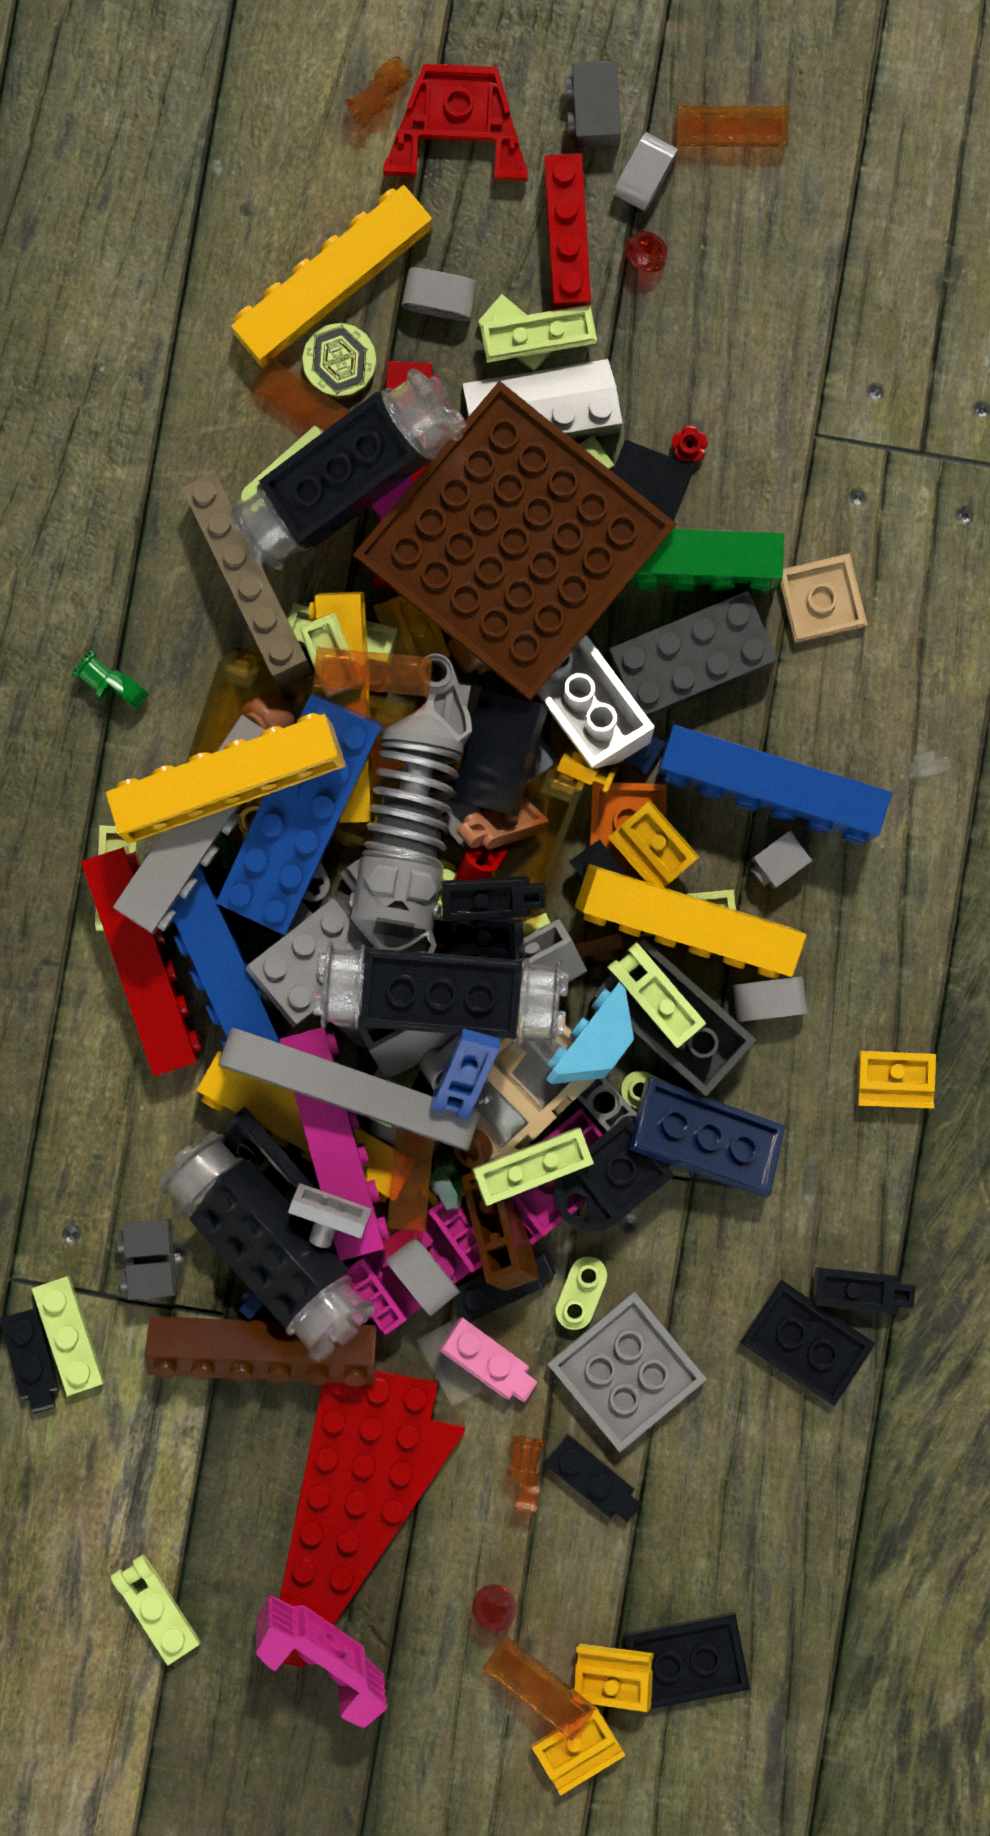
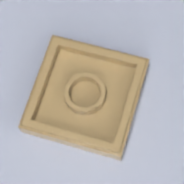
M850 553L783 569V579L779 585L794 644L864 628L868 625Z

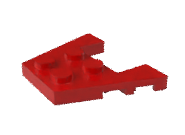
M423 63L400 128L396 132L391 151L385 160L383 175L417 177L418 142L421 139L493 142L496 145L494 181L527 182L528 171L523 160L518 136L514 129L498 67Z

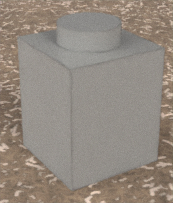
M789 831L753 857L751 862L754 864V867L750 870L763 887L769 884L773 890L812 862V860L791 831Z

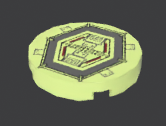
M344 323L326 325L314 332L305 345L302 357L305 376L312 387L320 393L336 399L353 397L365 390L371 382L377 366L375 349L367 334L355 326Z

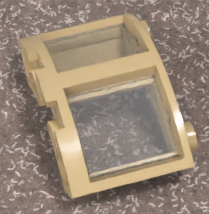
M543 1002L533 1012L526 1007L518 1015L516 1039L505 1038L500 1043L499 1052L474 1105L473 1111L480 1113L476 1129L488 1136L493 1147L492 1156L486 1163L526 1147L557 1117L552 1112L553 1110L559 1115L595 1080L572 1081L568 1084L567 1082L551 1084L546 1080L553 1070L547 1065L561 1046L568 1050L575 1039L569 1036L572 1031ZM559 1090H561L546 1106H544Z

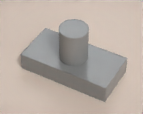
M300 1183L288 1213L313 1221L314 1225L309 1241L317 1247L328 1248L332 1244L336 1230L362 1238L372 1208Z

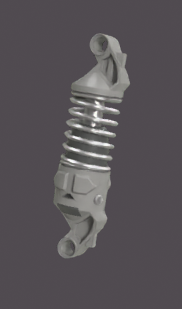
M441 654L426 656L420 662L415 672L416 681L426 699L425 704L418 710L382 730L380 740L382 743L380 745L384 750L380 751L379 755L385 759L403 761L404 764L402 771L379 768L376 770V773L382 777L401 779L399 790L376 786L372 789L375 794L385 795V797L382 798L381 805L373 804L369 807L372 812L379 814L375 816L374 823L370 822L366 825L369 830L373 831L372 839L363 843L369 849L362 852L363 856L360 859L356 889L349 899V905L352 907L350 919L375 949L434 953L437 946L433 931L435 920H438L441 916V906L438 905L443 877L442 868L444 867L438 859V854L447 849L441 841V836L450 831L449 827L440 819L453 813L449 805L438 800H447L456 795L452 787L442 783L453 781L459 777L457 771L446 764H453L462 759L460 755H463L464 745L472 733L471 717L467 709L471 686L458 683L450 660ZM428 664L439 665L444 673L443 680L432 682L426 678L424 673L425 666ZM433 769H437L448 774L433 775ZM430 787H434L445 792L430 793Z

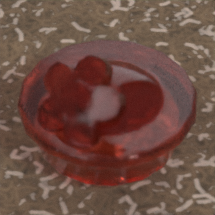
M641 231L629 237L625 242V252L633 268L638 267L646 272H658L666 265L667 247L664 241L656 234L649 231Z
M491 1584L484 1586L476 1593L473 1599V1616L478 1625L486 1631L495 1633L503 1631L512 1624L516 1615L514 1597L509 1590L501 1585Z

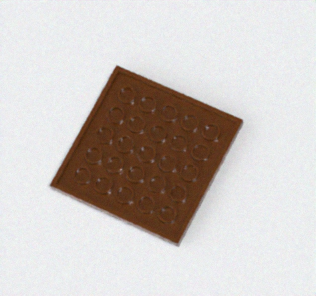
M499 380L355 551L353 556L531 702L674 530L676 523Z

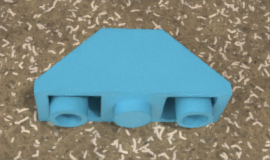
M618 983L612 992H609L607 989L603 990L591 1006L597 1011L592 1019L588 1021L583 1017L569 1035L575 1039L574 1043L568 1050L561 1046L547 1064L553 1069L546 1078L548 1082L557 1084L605 1078L634 1040L626 989L622 984Z

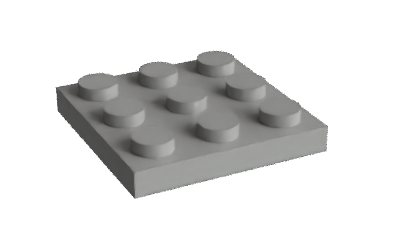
M635 1291L547 1362L549 1367L619 1452L707 1380Z

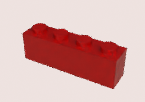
M582 153L545 155L544 181L552 310L587 304L591 305Z

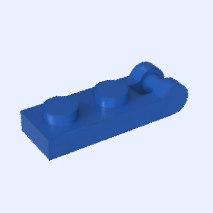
M462 1029L439 1085L433 1092L430 1110L442 1113L445 1109L456 1112V1117L464 1119L470 1117L499 1052L500 1038Z

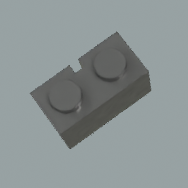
M617 61L572 63L571 76H565L566 99H573L574 112L567 113L568 136L575 135V148L620 145L621 122Z
M172 1218L123 1223V1231H117L118 1253H124L126 1258V1268L120 1269L121 1291H127L128 1300L167 1297L177 1294Z

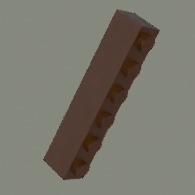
M150 1316L145 1349L147 1374L163 1379L183 1376L194 1377L198 1380L231 1378L238 1382L256 1379L269 1380L274 1383L305 1381L313 1385H322L327 1382L345 1383L355 1387L364 1384H375L378 1346L377 1325L301 1322L290 1331H287L279 1321Z

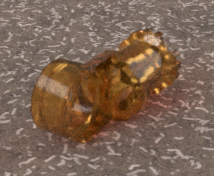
M399 56L390 59L374 74V79L369 82L370 87L355 98L351 99L348 97L344 100L350 115L355 114L353 119H356V123L362 129L368 125L367 121L384 108L389 110L393 107L388 95L394 93L395 90H399V84L403 87V81L406 83L409 81L407 77L409 79L412 77V72Z
M513 1435L511 1436V1442L514 1444L511 1466L506 1468V1474L520 1478L517 1491L520 1496L516 1497L515 1512L536 1515L541 1481H539L540 1473L537 1472L539 1451L541 1448H544L545 1441L537 1438H532L531 1441V1437H528V1440H526L525 1436Z

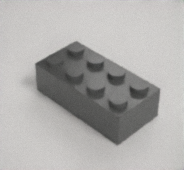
M749 591L614 646L608 652L617 677L648 718L772 667L778 660Z
M642 939L639 943L642 949L702 1017L706 1024L680 1047L676 1048L626 990L633 1033L701 1095L707 1096L757 1039L648 941ZM640 965L629 973L635 982L647 974ZM611 974L592 996L597 999L604 989L612 992L620 982Z

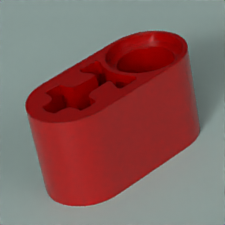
M506 844L487 850L484 846L469 847L453 880L494 878L509 849V845Z

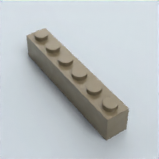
M212 472L181 487L280 692L314 676L309 662L216 472Z

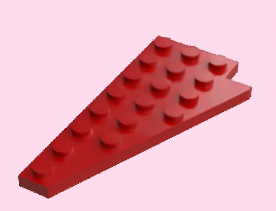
M376 1369L375 1384H364L357 1387L349 1386L345 1383L327 1382L322 1384L280 1600L292 1606L305 1605L332 1625L335 1624L465 1432V1425L431 1419L438 1381ZM294 1648L282 1664L305 1668L307 1662L299 1656Z

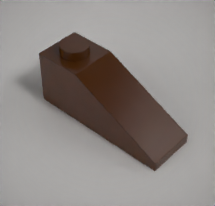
M473 1172L461 1176L486 1283L508 1291L540 1279L530 1239L512 1198L509 1197L486 1206Z

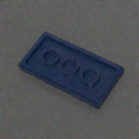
M649 1077L644 1082L629 1150L767 1198L772 1192L785 1126Z

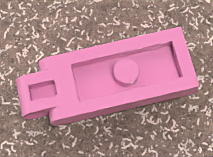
M464 1318L457 1320L438 1349L505 1399L510 1400L513 1395L517 1399L526 1402L538 1383L527 1374L530 1369L527 1364Z

